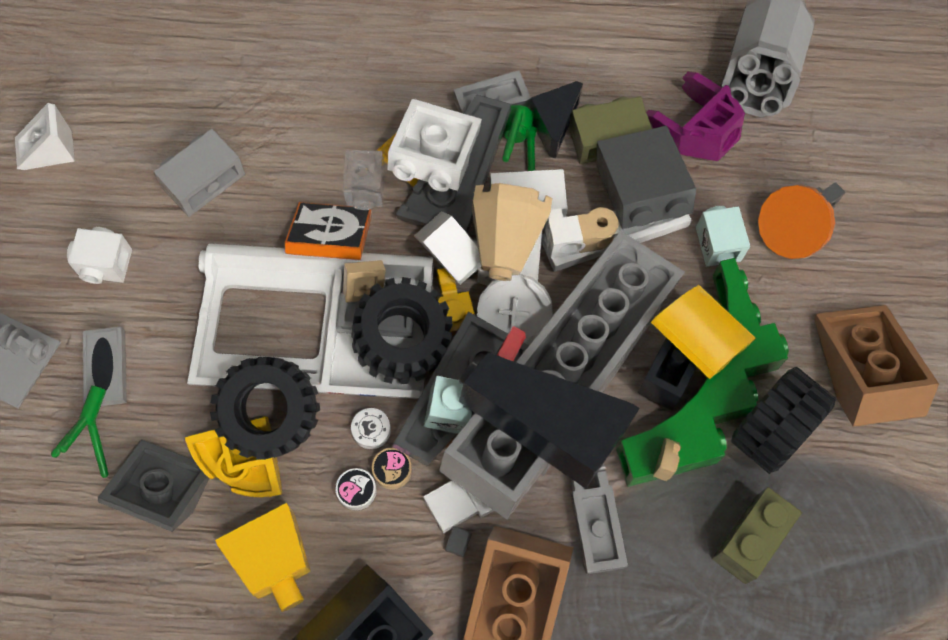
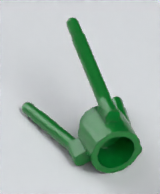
M511 106V112L503 132L507 142L502 160L503 162H508L514 143H521L527 139V171H535V137L537 128L532 126L534 113L525 106Z

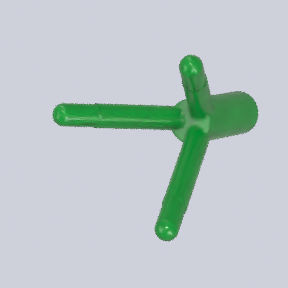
M91 386L78 421L54 448L51 456L57 458L61 453H65L85 426H88L100 475L106 478L109 472L96 425V418L107 390Z

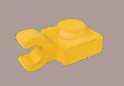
M445 268L437 269V279L442 297H439L438 302L446 301L449 307L447 317L452 316L453 325L450 332L453 336L456 335L467 313L474 314L469 291L457 293L455 279Z

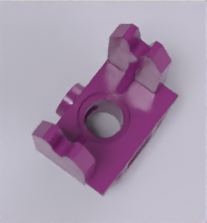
M688 71L682 78L685 81L682 89L692 100L702 105L703 108L683 127L659 111L648 110L646 113L651 128L667 126L680 155L719 161L740 140L745 112L738 100L732 97L731 89L728 85L722 88L698 72Z

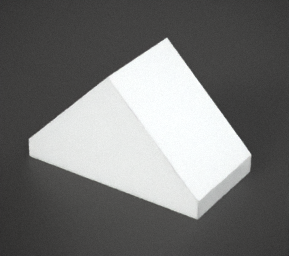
M47 103L15 137L17 169L28 170L75 161L72 130L55 104Z
M441 211L414 235L460 285L481 267L478 246L449 214Z

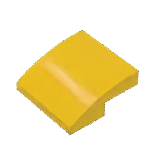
M700 285L683 294L651 321L709 379L724 369L734 357L744 351L756 339Z

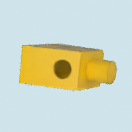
M287 503L215 540L219 549L253 596L260 599L273 593L281 612L287 611L304 601L295 580L308 574L310 566L295 514Z

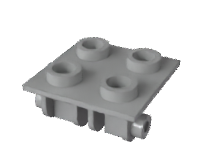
M0 313V400L19 409L61 342Z

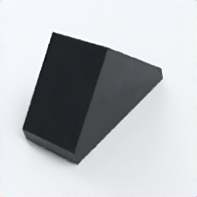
M575 81L531 97L530 110L534 113L532 124L537 128V134L549 157L556 159L569 128L572 110L577 109L580 103L583 83Z

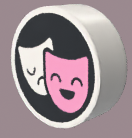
M353 468L345 471L338 478L336 495L344 507L350 510H362L368 507L375 499L376 484L371 474L367 471Z

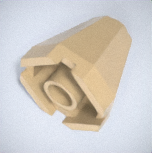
M495 183L491 184L489 192H483L484 185H476L472 203V214L481 269L489 272V278L511 281L512 275H520L550 215L552 198L545 195L543 201L538 200L539 191L533 188Z

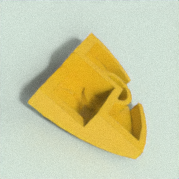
M268 417L251 420V423L258 429L271 431ZM215 429L185 437L190 454L203 473L210 479L217 477L225 484L233 487L231 492L249 497L282 495L277 457L265 460H256V457L253 456L249 458L239 455V450H230L224 445L228 440L224 436L218 437Z

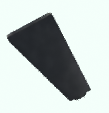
M487 353L478 365L472 362L459 380V383L463 385L459 398L460 403L585 489L640 409L633 403L491 353Z

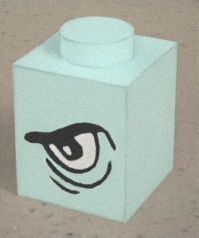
M714 206L702 213L696 226V231L706 267L719 265L720 261L735 258L736 262H741L750 248V243L739 206L732 208Z
M436 376L430 389L424 427L459 434L471 419L472 410L459 402L463 387L459 380Z

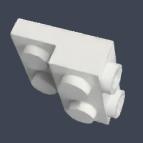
M412 99L389 148L387 170L393 171V174L403 181L417 178L427 181L437 191L444 192L449 188L458 191L468 167L470 153L480 131L482 119Z

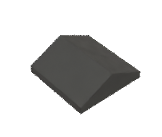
M141 440L99 495L98 503L173 532L193 514L209 477L203 473L193 459Z

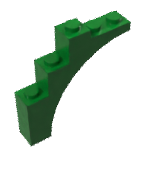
M735 258L720 261L712 275L719 304L756 339L744 351L734 357L724 369L710 379L707 377L698 393L677 414L651 430L621 440L616 452L627 487L659 479L653 477L665 438L679 442L681 445V449L678 452L680 459L674 475L717 464L725 456L724 451L727 449V443L722 429L716 428L715 424L746 417L757 405L756 402L758 401L756 386L752 380H748V377L776 371L788 359V343L784 335L779 334L776 324L771 323L760 326L761 314L759 308L750 300L747 292V276L744 270L739 269Z

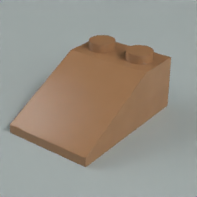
M887 305L815 315L814 320L837 400L853 427L927 416L939 383Z
M495 526L487 541L463 640H551L574 547Z

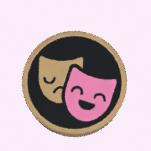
M395 448L383 449L375 456L372 462L374 479L383 488H401L409 481L412 474L409 456Z

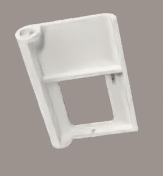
M208 244L206 251L202 250L199 255V271L205 273L206 281L187 384L216 387L215 385L220 378H226L228 375L226 371L231 366H238L241 364L240 361L248 358L268 357L219 354L214 352L223 294L227 289L319 293L326 296L318 356L314 359L275 358L293 362L299 366L302 372H308L307 374L311 377L309 381L312 386H316L318 393L419 399L424 391L425 378L416 381L415 377H412L409 384H400V378H393L391 384L384 382L385 376L380 373L376 378L369 374L370 367L368 365L362 367L358 362L359 354L353 351V338H351V334L337 333L336 326L340 293H343L344 263L382 260L386 269L385 280L394 278L395 283L400 284L402 277L411 278L410 284L416 286L420 280L427 283L425 290L430 293L433 285L434 257L362 253L361 260L285 254V248ZM415 321L412 338L382 336L386 342L398 348L416 346L424 339L422 329ZM270 383L259 384L254 388L281 391L277 386Z

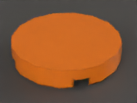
M805 185L782 187L770 194L763 203L758 218L759 233L766 246L777 255L789 259L806 258L821 250L831 239L835 227L834 209L830 202H827L826 198L816 188Z

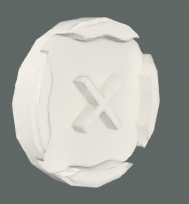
M523 274L512 275L511 281H491L480 295L477 307V317L504 332L509 333L513 326L526 333L524 343L528 345L532 343L553 316L552 300L545 287L534 278Z

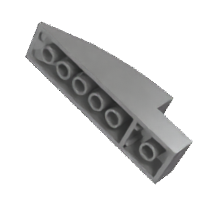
M620 231L516 362L603 393L668 299L685 271ZM475 413L444 451L439 471L508 520L541 474L544 476L551 465Z

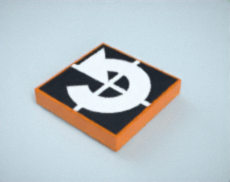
M299 202L285 240V254L361 260L371 222V208Z

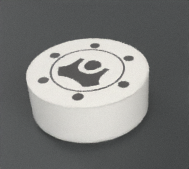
M367 408L354 416L351 423V432L359 446L365 449H377L388 441L391 434V426L384 412L376 408Z

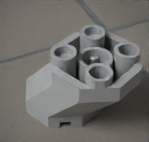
M804 0L747 1L722 81V87L725 85L730 87L732 97L738 100L745 113L761 118L767 115L774 116L791 104L800 82L801 71L815 23Z

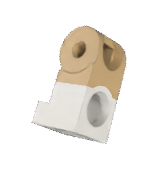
M598 207L588 214L563 217L561 208L551 209L550 215L543 227L550 258L607 248L612 243L619 226L616 214L610 209Z

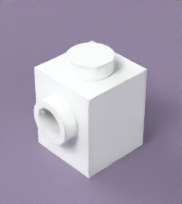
M94 227L92 230L78 228L74 241H71L68 246L67 260L83 281L100 284L102 280L124 283L132 248L122 234L114 233L109 229Z

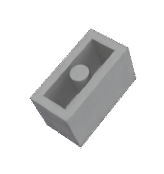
M210 129L204 135L195 137L189 146L177 155L165 159L160 167L153 171L162 189L188 217L245 175L239 157L213 129Z

